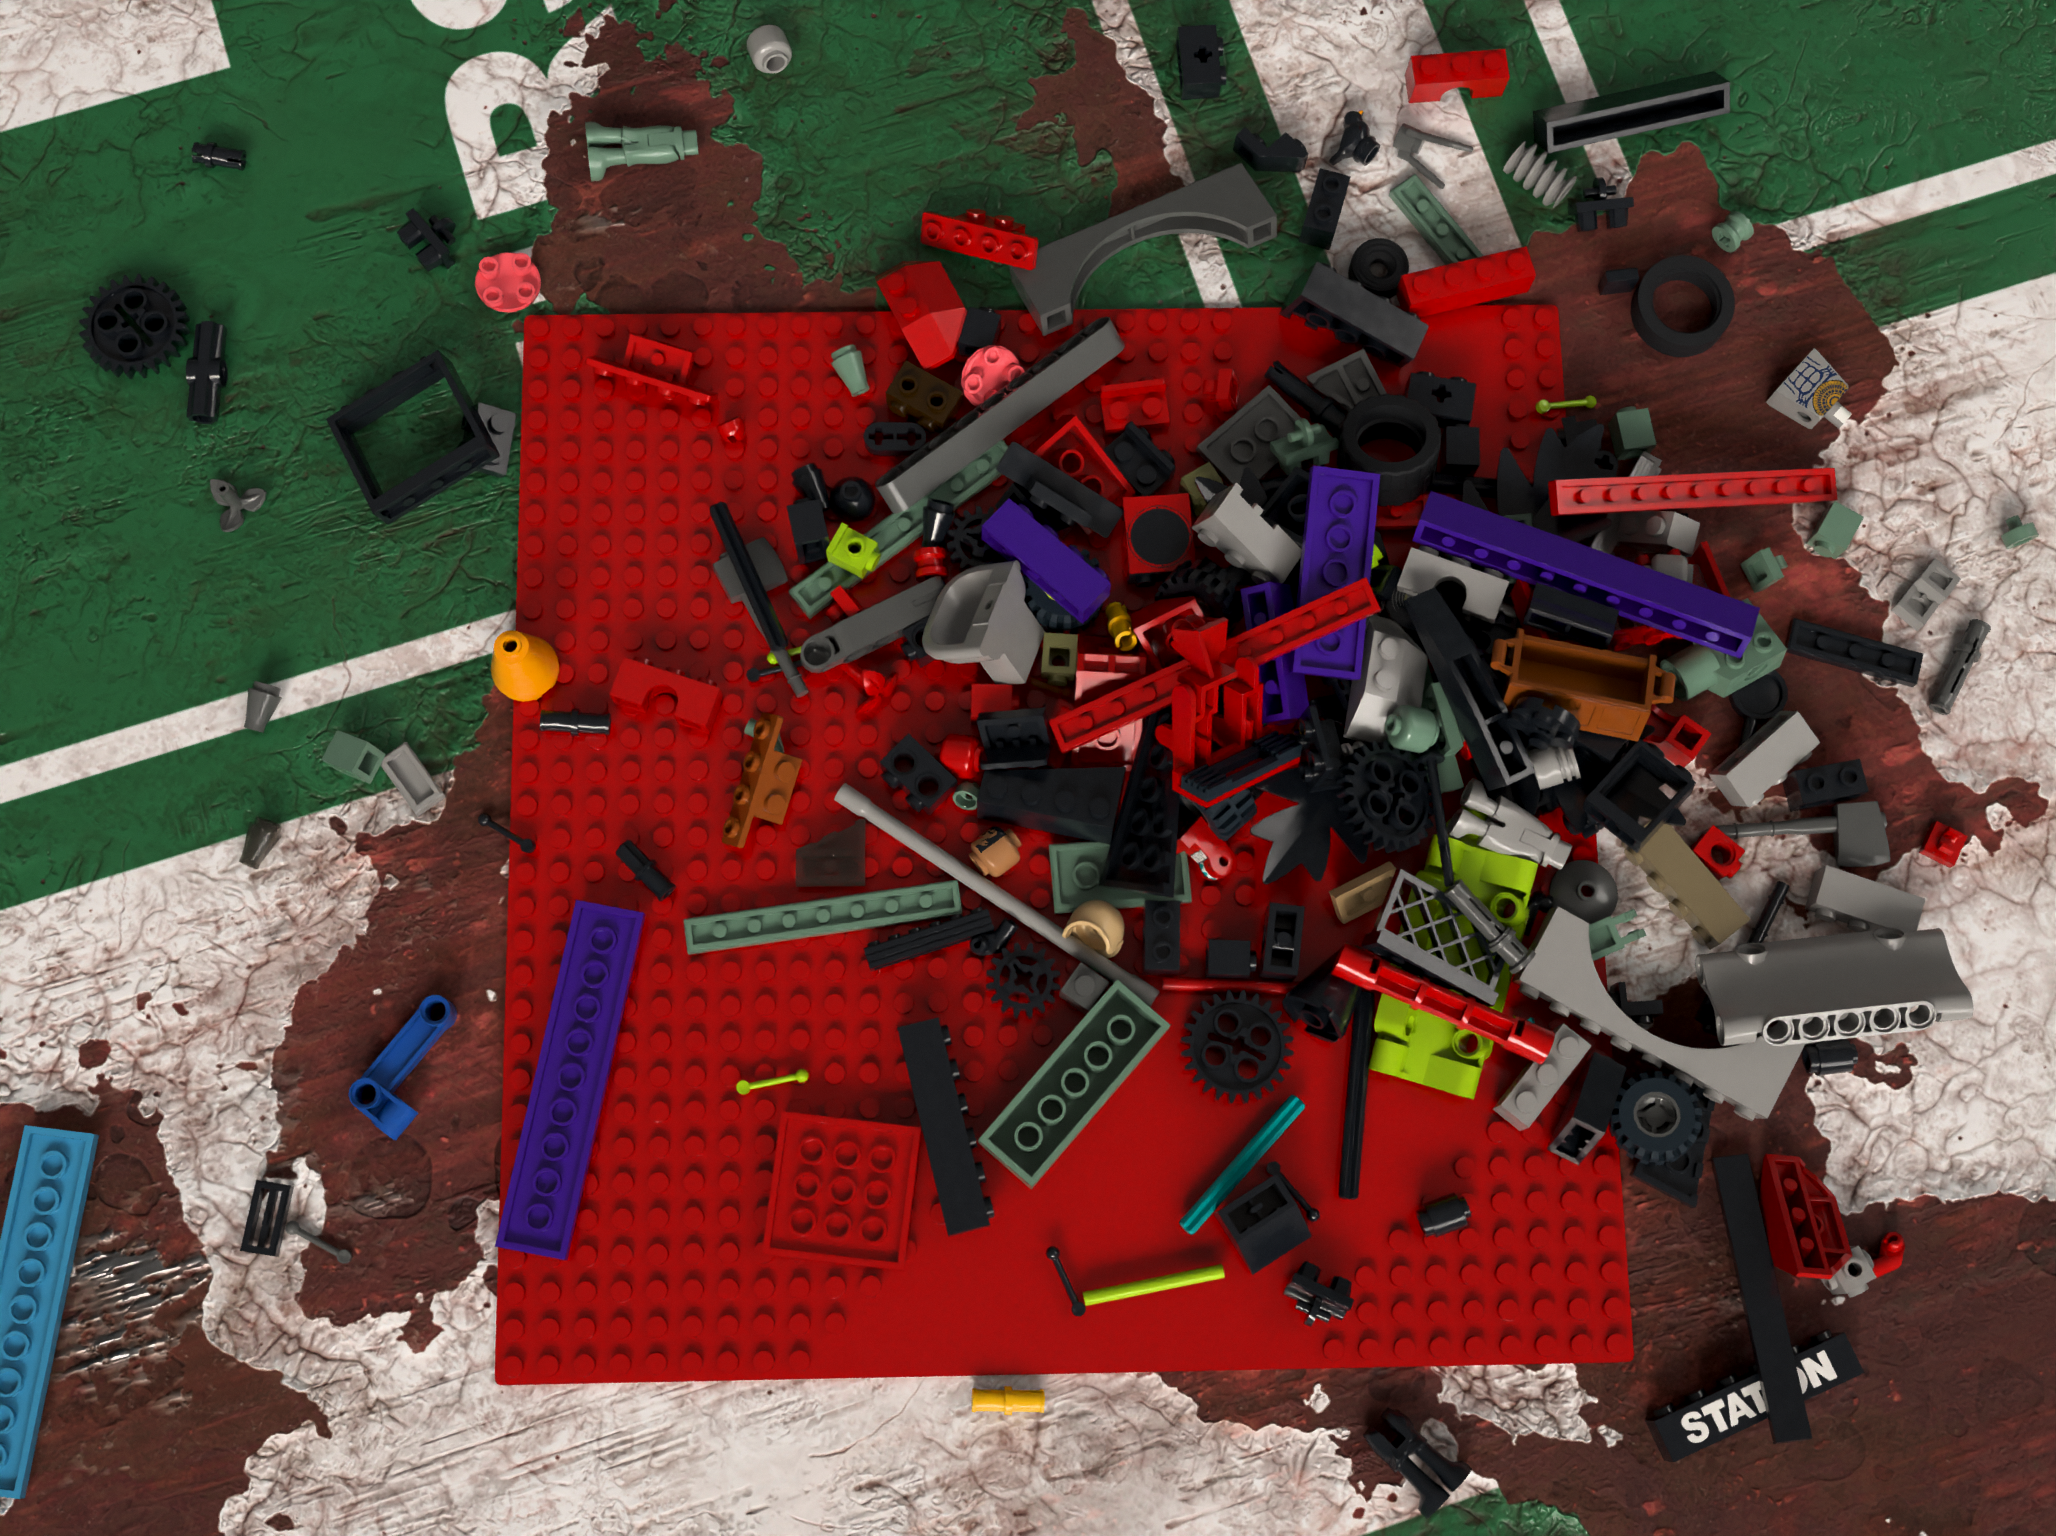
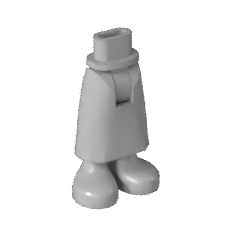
M1472 778L1468 782L1461 795L1459 804L1467 809L1479 811L1488 816L1484 821L1471 812L1459 808L1453 814L1447 826L1448 837L1460 839L1466 834H1474L1478 836L1477 845L1491 851L1526 859L1543 867L1549 864L1560 870L1563 868L1572 845L1560 840L1559 833H1554L1541 820L1503 796H1499L1496 801L1492 800L1487 796L1481 781Z

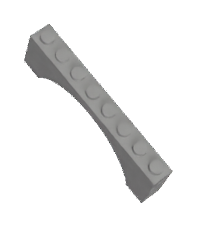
M1559 906L1549 909L1529 949H1533L1536 953L1535 957L1528 965L1517 972L1512 979L1513 983L1520 986L1518 989L1520 993L1533 1000H1537L1538 997L1551 1003L1549 1009L1563 1017H1568L1571 1014L1581 1020L1579 1025L1582 1028L1597 1035L1600 1031L1612 1037L1611 1044L1624 1051L1629 1052L1630 1049L1637 1051L1643 1055L1641 1060L1657 1069L1663 1066L1674 1072L1673 1075L1677 1076L1676 1080L1683 1083L1685 1081L1690 1087L1694 1083L1703 1088V1095L1710 1100L1720 1104L1723 1101L1735 1106L1733 1112L1749 1121H1753L1754 1118L1768 1119L1805 1046L1804 1043L1773 1046L1767 1043L1760 1033H1757L1756 1041L1753 1043L1735 1044L1715 1049H1701L1678 1045L1649 1033L1626 1016L1604 988L1591 955L1589 923Z

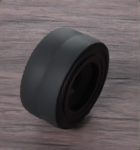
M1384 238L1368 240L1361 244L1352 256L1348 269L1349 280H1356L1362 283L1365 289L1371 293L1390 299L1396 295L1401 276L1409 272L1407 255L1397 243ZM1374 263H1381L1386 267L1387 274L1377 277L1371 273L1370 266Z

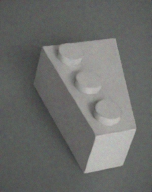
M1237 482L1214 495L1191 527L1198 533V538L1206 545L1218 548L1225 554V559L1233 566L1245 569L1252 575L1251 579L1257 585L1267 582L1284 583L1301 558L1302 549L1278 524H1274L1271 527L1260 516L1264 510L1257 503H1254L1251 507L1240 496L1243 489Z

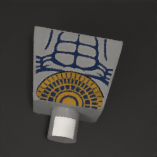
M1815 348L1766 401L1769 406L1808 429H1813L1823 416L1839 429L1852 415L1850 411L1838 402L1841 396L1849 389L1848 384Z

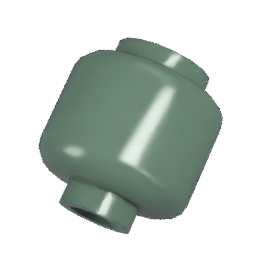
M1401 705L1387 717L1385 732L1390 744L1394 748L1422 753L1437 741L1439 724L1430 710L1410 705Z

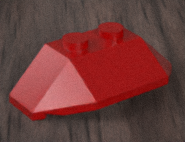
M902 261L875 276L882 294L923 370L929 372L955 358L956 345L961 335L967 310L941 262Z
M1765 1154L1763 1158L1759 1205L1774 1266L1796 1277L1831 1279L1853 1256L1836 1197L1815 1174L1805 1168L1806 1164L1800 1157Z

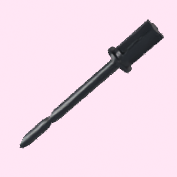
M1437 738L1435 744L1420 753V757L1417 759L1419 765L1427 766L1445 887L1455 885L1437 768V764L1442 763L1445 760V756L1440 753Z

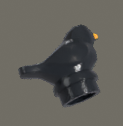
M1362 110L1358 112L1350 111L1345 115L1341 144L1337 153L1329 160L1331 165L1334 166L1343 159L1353 157L1355 162H1360L1366 166L1379 152L1380 144L1376 142L1374 136L1370 135V129L1362 119L1364 113Z

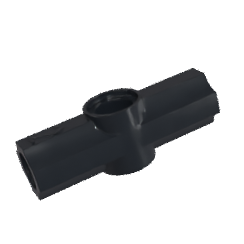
M202 321L200 324H196L193 357L188 358L186 363V379L189 385L186 417L190 421L200 424L218 422L221 388L226 387L228 380V368L224 359L227 329L224 325L213 321Z

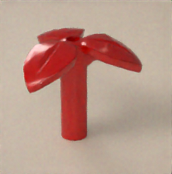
M854 661L842 663L841 669L864 688L866 694L869 695L868 699L854 711L856 714H864L874 710L881 705V697L883 695L888 697L895 688L898 678L897 672H893L885 682V677L881 673L862 669Z

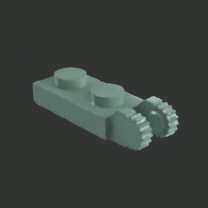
M1635 909L1613 918L1611 916L1589 925V943L1593 961L1625 948V944L1647 936L1644 929L1631 931L1622 938L1617 931L1615 925L1631 921L1637 916Z

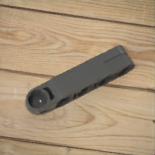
M935 576L809 637L801 647L800 660L802 665L812 673L825 672L839 664L854 661L903 637V630L930 615L938 595L946 585L942 577Z

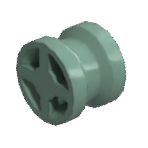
M1738 211L1729 213L1724 223H1718L1712 229V236L1716 244L1721 249L1730 253L1739 248L1741 241L1748 240L1754 234V229L1749 219Z

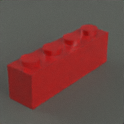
M1527 246L1404 274L1401 276L1397 286L1396 295L1401 310L1423 317L1526 293L1529 291L1536 273Z

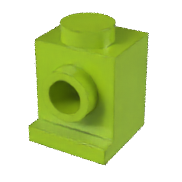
M843 522L826 549L829 562L862 579L868 570L874 571L881 558V554L878 553V542L849 528ZM852 545L861 549L858 553H851L849 551Z

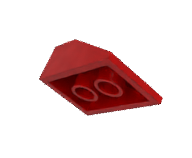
M1076 415L1061 416L1026 448L1118 507L1121 506L1123 497H1131L1136 492ZM1079 523L1076 525L1085 535H1089L1093 531Z

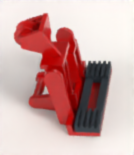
M1190 614L1184 619H1178L1173 623L1171 631L1174 641L1171 642V646L1191 664V669L1178 674L1177 681L1181 684L1175 686L1172 690V724L1164 723L1157 726L1155 736L1159 743L1173 751L1172 790L1208 808L1299 763L1302 744H1296L1295 740L1290 741L1288 736L1284 738L1282 733L1278 735L1279 732L1276 730L1272 732V728L1268 726L1262 727L1263 683L1259 681V666L1253 657L1245 655L1238 658L1235 663V669L1219 662L1220 652L1225 651L1228 619L1224 617H1200L1196 614ZM1228 682L1224 684V715L1217 714L1219 685ZM1212 739L1224 748L1211 753Z

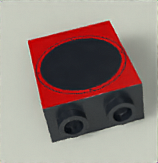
M1189 493L1122 498L1121 509H1123V514L1121 518L1125 525L1129 567L1128 584H1136L1137 587H1151L1156 582H1164L1179 564L1182 565L1187 560H1191L1192 564L1195 562Z

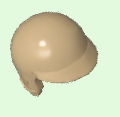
M1089 900L1083 902L1074 910L1062 934L1064 938L1073 935L1108 959L1114 957L1119 952L1124 942L1122 940L1125 929L1124 921L1114 905L1102 900Z

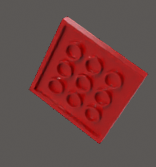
M781 1111L762 1254L904 1271L922 1128Z

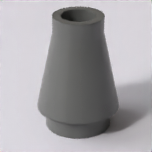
M254 681L252 689L248 688L245 728L264 733L267 723L282 697H279L281 688Z

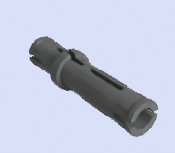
M1978 619L1970 620L1961 642L1954 646L1952 650L1954 656L1932 701L1928 705L1934 712L1942 715L1950 714L1951 708L1973 663L1978 662L1981 657L1980 649L1988 632L1991 630V626L1986 622Z

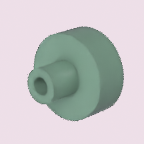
M2016 515L2005 520L2010 531L2003 534L2001 538L2006 549H2011L2039 536V533L2033 522L2023 525L2019 516Z

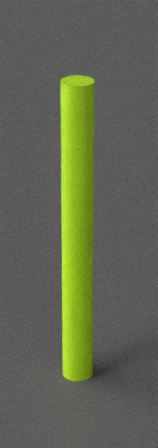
M1222 1264L1085 1291L1083 1292L1085 1306L1222 1279L1225 1278Z

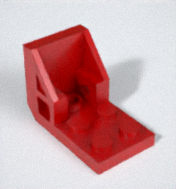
M1077 634L1074 709L1146 677V652L1138 637H1136L1137 643L1133 649L1122 651L1121 647H1116L1115 639L1112 636ZM1142 719L1071 750V768L1126 767V771H1131L1141 738Z

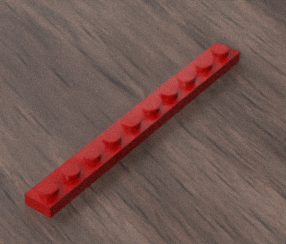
M1835 468L1565 479L1548 482L1551 516L1818 503L1838 500Z
M1367 577L1226 640L1225 651L1220 652L1219 662L1235 669L1236 660L1242 656L1249 655L1260 666L1381 611V608ZM1184 659L1049 720L1061 752L1071 751L1171 706L1172 690L1175 686L1181 684L1177 681L1178 674L1190 670L1191 664Z

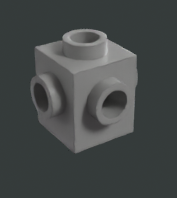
M1859 1245L1850 1246L1853 1256L1831 1279H1821L1832 1295L1848 1294L1850 1298L1857 1296L1869 1289L1866 1283L1877 1278L1872 1270L1874 1263L1870 1255L1864 1249H1860Z

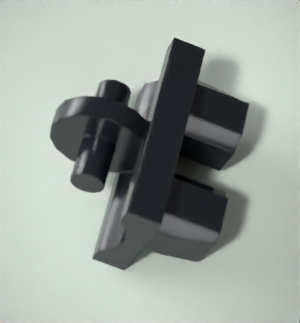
M1598 177L1594 179L1592 188L1583 189V198L1593 197L1594 201L1578 202L1575 205H1569L1568 216H1575L1578 232L1597 230V213L1606 212L1607 229L1622 228L1627 226L1628 208L1634 207L1633 197L1607 199V196L1616 195V186H1606L1604 178Z
M414 208L408 211L406 216L409 222L397 231L400 240L409 250L422 240L427 244L426 247L415 254L427 272L442 263L447 269L453 266L455 261L450 257L449 249L442 242L445 240L448 245H452L456 241V238L452 235L456 228L453 220L447 217L440 220L436 215H433L429 219V223L432 225L430 228Z
M1306 1261L1297 1273H1294L1290 1278L1283 1294L1297 1300L1295 1309L1306 1313L1304 1324L1309 1327L1312 1326L1316 1318L1326 1323L1329 1322L1331 1316L1342 1321L1346 1312L1351 1310L1354 1299L1350 1298L1352 1282L1340 1276H1334L1329 1287L1317 1283L1321 1269Z

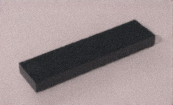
M1796 618L1790 621L1785 643L1787 653L1909 687L1917 685L1923 659V653Z

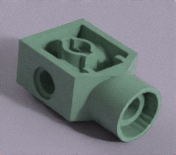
M1748 598L1742 600L1745 603L1753 605ZM1759 613L1752 639L1740 659L1687 640L1684 649L1661 661L1660 668L1675 674L1674 696L1685 702L1705 690L1725 698L1779 668L1787 648Z

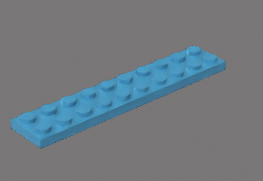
M24 1125L0 1239V1497L24 1499L26 1496L99 1139L97 1134Z

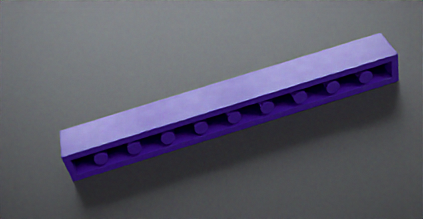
M1433 491L1429 494L1412 539L1413 542L1499 571L1535 585L1537 582L1619 610V616L1739 659L1752 639L1760 610L1759 607Z

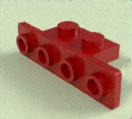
M967 209L966 213L956 217L930 211L922 214L920 239L922 244L1026 270L1036 268L1038 238L1026 235V225L1014 222V218L1011 216L997 215L991 217L987 216L986 211L981 209Z
M630 334L623 364L599 356L586 357L585 360L586 365L594 367V373L612 377L613 373L625 376L624 381L626 383L644 386L645 382L656 386V392L669 396H675V392L687 395V401L697 405L706 406V402L717 400L718 393L688 384L696 352L642 335Z

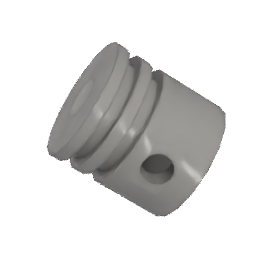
M1550 745L1547 750L1539 748L1528 750L1540 790L1564 783L1563 779L1566 778L1567 781H1572L1573 776L1576 779L1581 778L1573 748L1565 749Z

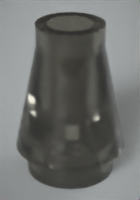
M256 816L254 822L249 823L239 862L258 869L261 862L282 837L280 832L283 827L271 820Z

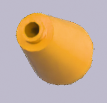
M514 630L505 631L497 637L493 648L491 675L496 687L503 694L513 700L522 702L532 701L542 697V694L550 688L552 689L556 684L560 671L559 662L554 649L549 643L539 637Z

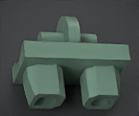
M1305 418L1295 421V431L1288 433L1286 437L1270 442V451L1278 458L1280 469L1287 476L1290 475L1296 466L1302 469V461L1307 459L1312 465L1317 466L1329 463L1330 451L1336 450L1339 447V440L1336 437H1331L1323 424L1319 425L1316 423L1310 425Z

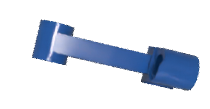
M431 995L422 1001L415 1014L361 1078L356 1080L349 1089L348 1096L353 1106L372 1120L371 1122L395 1141L418 1115V1112L403 1102L394 1092L443 1033L454 1025L457 1019V1009L454 1004L440 995ZM444 1004L446 1008L444 1017L441 1020L433 1021L431 1018L432 1009L436 1005ZM373 1086L376 1096L371 1103L364 1104L362 1102V1093L367 1087Z

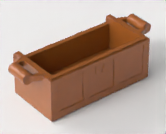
M1517 628L1514 639H1496L1493 643L1490 666L1495 670L1505 673L1501 697L1509 714L1518 698L1525 696L1544 699L1542 704L1544 707L1553 710L1556 704L1569 711L1580 722L1581 727L1579 730L1638 742L1650 716L1652 704H1669L1674 700L1676 676L1656 666V655L1650 654L1649 658L1630 656L1609 650H1600L1564 641L1525 635L1524 629ZM1507 647H1511L1505 665ZM1655 676L1661 677L1660 696L1653 695Z

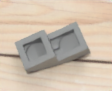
M1934 558L1902 595L1891 611L1918 631L1926 624L1937 607L1947 599L1961 578Z

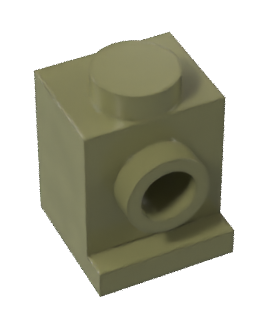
M1210 462L1181 478L1178 492L1179 494L1189 493L1190 508L1196 518L1200 516L1207 506L1195 484L1196 477L1200 476L1224 484Z
M1044 632L1041 679H1047V684L1066 686L1068 681H1074L1078 635ZM1055 659H1061L1065 665L1053 666L1052 662Z

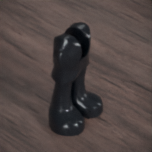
M1387 1407L1381 1414V1418L1391 1430L1398 1434L1396 1439L1390 1443L1384 1435L1372 1426L1365 1431L1363 1437L1372 1450L1388 1464L1394 1473L1398 1471L1415 1488L1420 1496L1418 1509L1427 1519L1450 1497V1494L1424 1473L1408 1456L1412 1454L1417 1455L1439 1477L1443 1485L1450 1492L1455 1491L1472 1471V1468L1462 1460L1452 1462L1442 1456L1427 1443L1425 1437L1415 1430L1409 1417L1398 1409L1394 1410Z

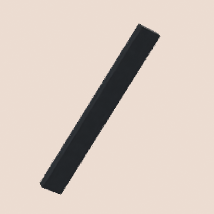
M1748 1154L1715 1157L1711 1160L1773 1444L1812 1439L1811 1429Z

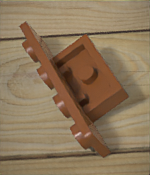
M763 712L755 724L754 739L750 752L747 753L744 759L742 778L733 794L734 803L732 810L723 826L724 835L722 843L743 848L753 816L776 824H783L802 759L774 750L783 723V717Z

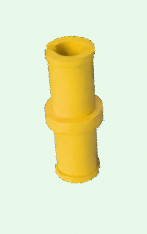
M1120 602L1110 603L1105 610L1109 634L1115 639L1117 648L1121 647L1122 651H1129L1137 643L1131 618L1127 614L1125 605L1121 607Z
M1004 1386V1390L972 1388V1412L1000 1411L1004 1412V1415H1012V1412L1044 1413V1389L1012 1390V1386Z

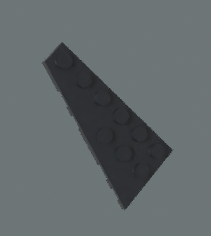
M1171 705L1146 716L1099 884L1108 889L1174 898L1180 794L1172 790L1173 751L1159 743L1155 736L1157 726L1164 723L1172 724Z

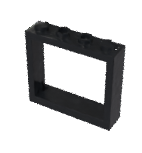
M436 350L427 357L423 356L419 362L406 370L397 372L390 380L377 388L368 390L364 396L349 405L341 407L340 411L326 419L372 513L388 525L501 456L453 363L439 350ZM445 377L476 437L383 494L354 433Z

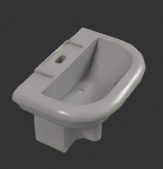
M1015 560L979 565L966 569L953 577L938 595L925 625L922 636L925 652L936 660H944L954 664L980 662L995 684L1013 685L1026 683L1045 631L1024 601L1026 588L1024 578L1020 572V563Z

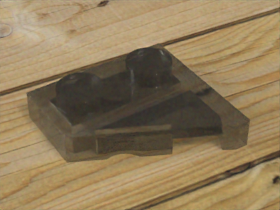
M859 819L855 821V825L838 833L834 831L824 836L819 842L809 843L796 849V886H866V819Z

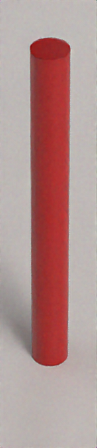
M1163 976L1162 990L1225 993L1227 990H1231L1232 993H1240L1242 990H1245L1246 993L1286 995L1300 982Z

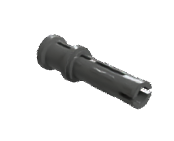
M1462 879L1456 880L1455 885L1449 886L1446 889L1444 895L1488 940V949L1491 952H1497L1509 965L1508 970L1512 974L1519 972L1531 962L1536 955L1534 950L1527 949L1514 935L1515 930L1512 927H1504L1463 883Z

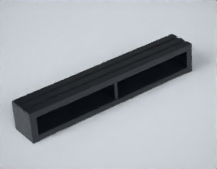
M982 907L971 910L969 915L963 917L962 914L951 916L949 918L950 921L944 923L941 920L929 924V928L921 930V927L909 930V934L904 936L895 934L889 936L888 941L880 943L877 940L868 943L867 947L864 948L870 971L872 972L971 940L976 935L993 932L994 926L988 909L983 910Z

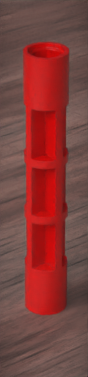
M1347 942L1343 943L1331 971L1332 975L1369 991L1374 989L1409 1004V1008L1415 1011L1421 1009L1455 1024V1028L1461 1031L1465 1028L1501 1044V1048L1540 1065L1546 1060L1553 1045L1555 1032L1516 1015L1511 1017L1476 1002V998L1470 995L1467 998L1430 982V978L1426 976L1420 978L1385 963L1384 958Z

